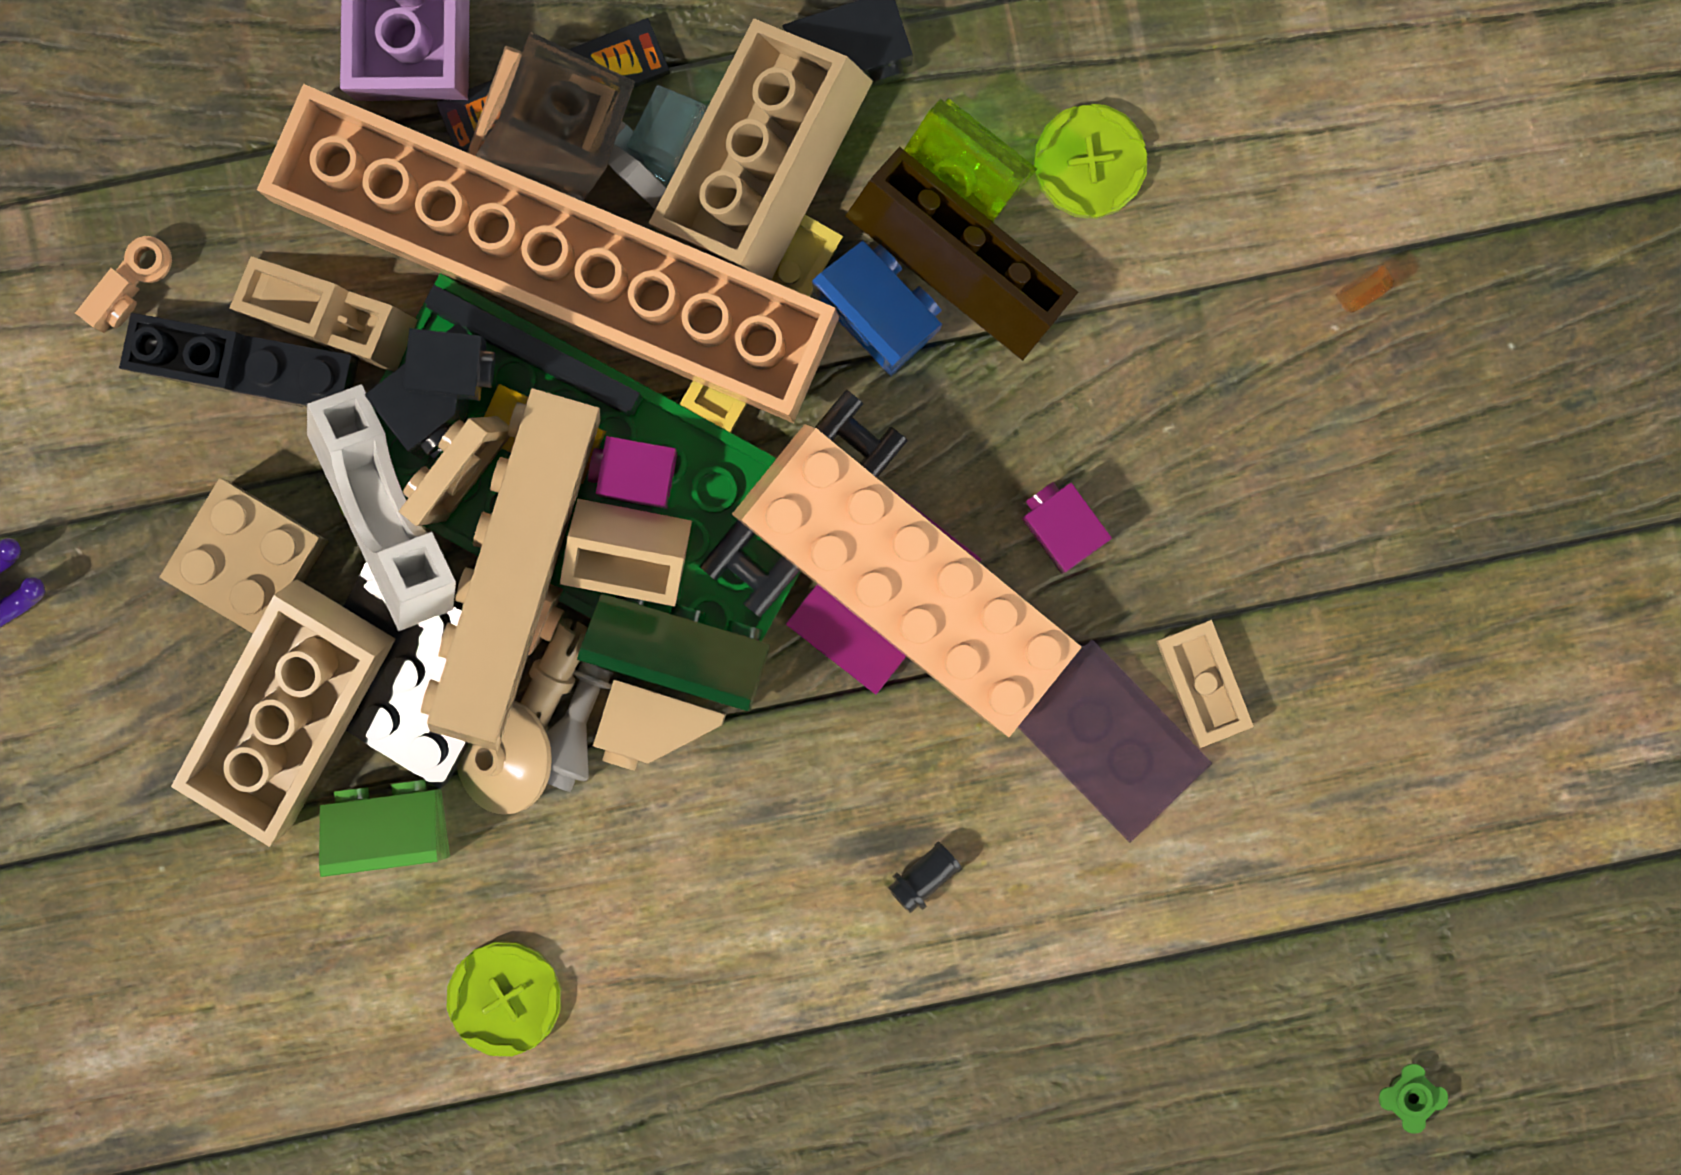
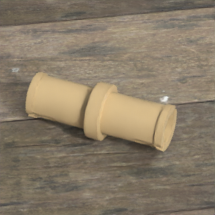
M569 618L560 619L542 659L534 661L529 671L532 680L520 702L539 718L545 731L562 694L570 693L575 683V678L572 674L579 662L577 657L588 629L585 625L576 622L572 631L570 629L572 619Z

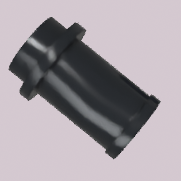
M938 841L928 853L903 875L896 872L892 876L895 881L888 887V890L904 909L911 914L917 907L921 910L925 909L927 906L924 901L956 872L961 871L962 867L954 856Z

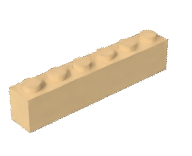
M531 388L527 404L517 402L508 429V436L516 438L509 459L499 458L491 482L490 490L498 492L492 514L482 512L473 540V546L481 548L475 569L465 567L458 585L456 601L464 603L457 625L451 623L446 625L439 646L438 657L446 659L440 681L430 679L423 696L420 713L429 715L426 724L430 732L495 751L499 750L600 424L598 407Z

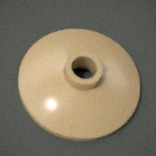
M513 701L498 751L469 743L457 765V769L466 792L480 807L496 814H514L526 810L540 798L547 786L552 764L551 747L545 728L539 718L528 707Z

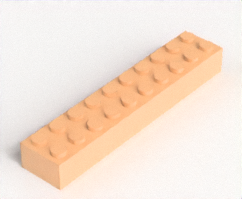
M303 84L257 188L262 195L275 204L792 423L795 422L839 320L835 307Z

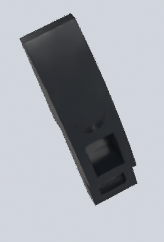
M130 313L119 369L257 399L307 407L308 403L353 388L359 358L343 353L246 336L234 331Z

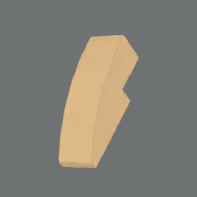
M252 256L249 259L229 308L239 314L339 353L355 356L361 361L392 372L398 369L408 345L409 328L414 329L418 321L392 305L350 292L337 284Z

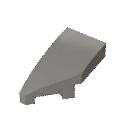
M607 111L596 140L598 147L613 170L652 208L656 209L666 187L643 166L644 162L653 153V150L628 125Z

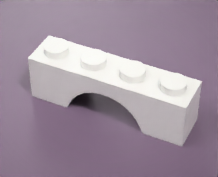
M361 384L308 403L307 436L396 627L400 631L453 611L456 581L433 533L426 532L421 526H415L398 512L406 502L391 462L385 432L371 403L365 397L366 392Z

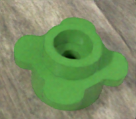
M1407 1064L1402 1068L1401 1076L1397 1077L1389 1087L1381 1089L1378 1100L1384 1110L1393 1111L1402 1120V1127L1405 1131L1416 1134L1425 1129L1426 1120L1435 1110H1443L1447 1106L1448 1094L1444 1088L1435 1087L1425 1077L1423 1067L1418 1064ZM1412 1093H1416L1419 1097L1418 1102L1415 1104H1411L1408 1101V1097Z

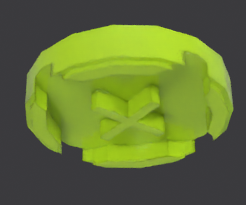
M1081 105L1063 110L1045 126L1035 147L1034 173L1040 190L1055 208L1074 217L1098 219L1119 212L1135 198L1147 175V152L1141 131L1126 114L1107 105Z
M495 941L473 950L456 966L447 986L446 1009L455 1030L469 1047L489 1056L513 1057L535 1048L551 1033L561 1012L562 989L554 967L539 951L519 942Z

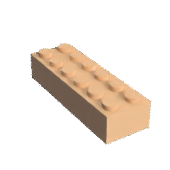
M803 425L732 513L740 522L1007 737L1012 735L1081 649L1078 643L815 427Z

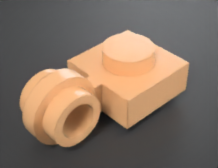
M142 236L133 240L125 251L124 261L116 271L110 268L75 314L103 333L110 326L115 329L120 327L137 305L133 297L140 290L136 286L139 281L154 283L163 279L168 274L172 265V256L167 245L152 236ZM149 250L155 251L156 261L154 265L148 269H142L140 265L142 254Z

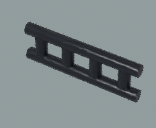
M846 389L815 428L832 442L839 435L864 456L859 464L878 478L908 440L891 426L880 439L873 435L853 418L863 406V402ZM737 520L699 565V568L715 581L719 579L727 568L754 590L743 604L761 618L799 573L800 569L782 556L769 572L742 551L754 537L755 533Z

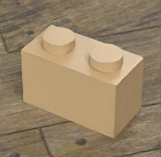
M578 499L567 536L560 584L675 606L692 521Z

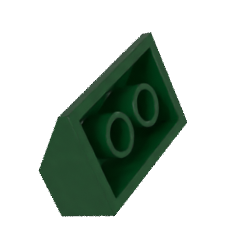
M601 593L580 647L577 660L741 710L751 711L770 649V644L759 641L762 630L729 620L726 631L705 625L704 621L707 613L675 604V606H672L671 613L668 614L649 608L650 601L619 595L612 597Z

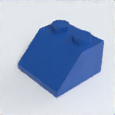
M861 241L812 280L813 295L819 301L836 308L839 315L838 321L891 377L941 330L942 323L936 316L942 310L920 286L911 292L896 276L902 270V267L883 246L878 245L872 250L864 241Z

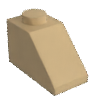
M614 680L593 746L605 750L602 761L635 771L638 761L651 763L723 726L726 714Z

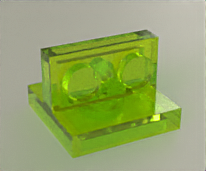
M940 98L929 110L903 149L993 223H995L1003 210L1024 188L1038 169L949 98L945 102Z

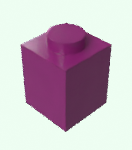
M606 436L604 449H593L588 482L597 483L596 494L599 497L668 509L678 452L675 448Z
M1052 482L1026 501L1032 511L1024 516L1022 521L1061 574L1070 570L1112 539L1072 483L1059 490L1056 484Z

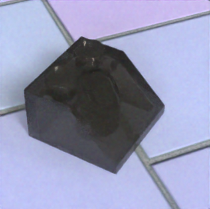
M530 32L492 109L476 156L584 201L607 167L635 81Z

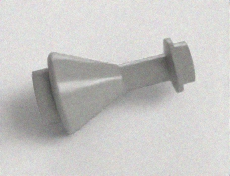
M583 661L580 662L578 669L573 672V675L579 678V682L565 716L546 732L552 755L551 772L547 784L571 792L575 780L587 781L589 779L586 723L600 689H611L612 684L609 682L613 672Z

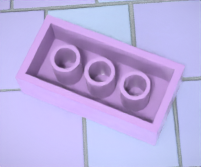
M341 0L340 89L356 101L468 100L470 0Z

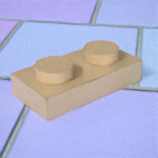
M1212 620L1156 641L1198 748L1205 747L1254 727Z

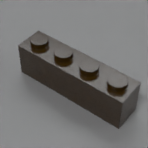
M900 146L868 181L845 215L847 219L879 245L883 246L890 254L1022 361L1079 293Z

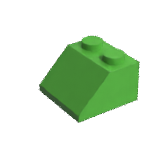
M426 780L391 784V796L370 798L368 787L335 791V803L320 805V877L432 863L449 858L450 852L442 790L427 791Z

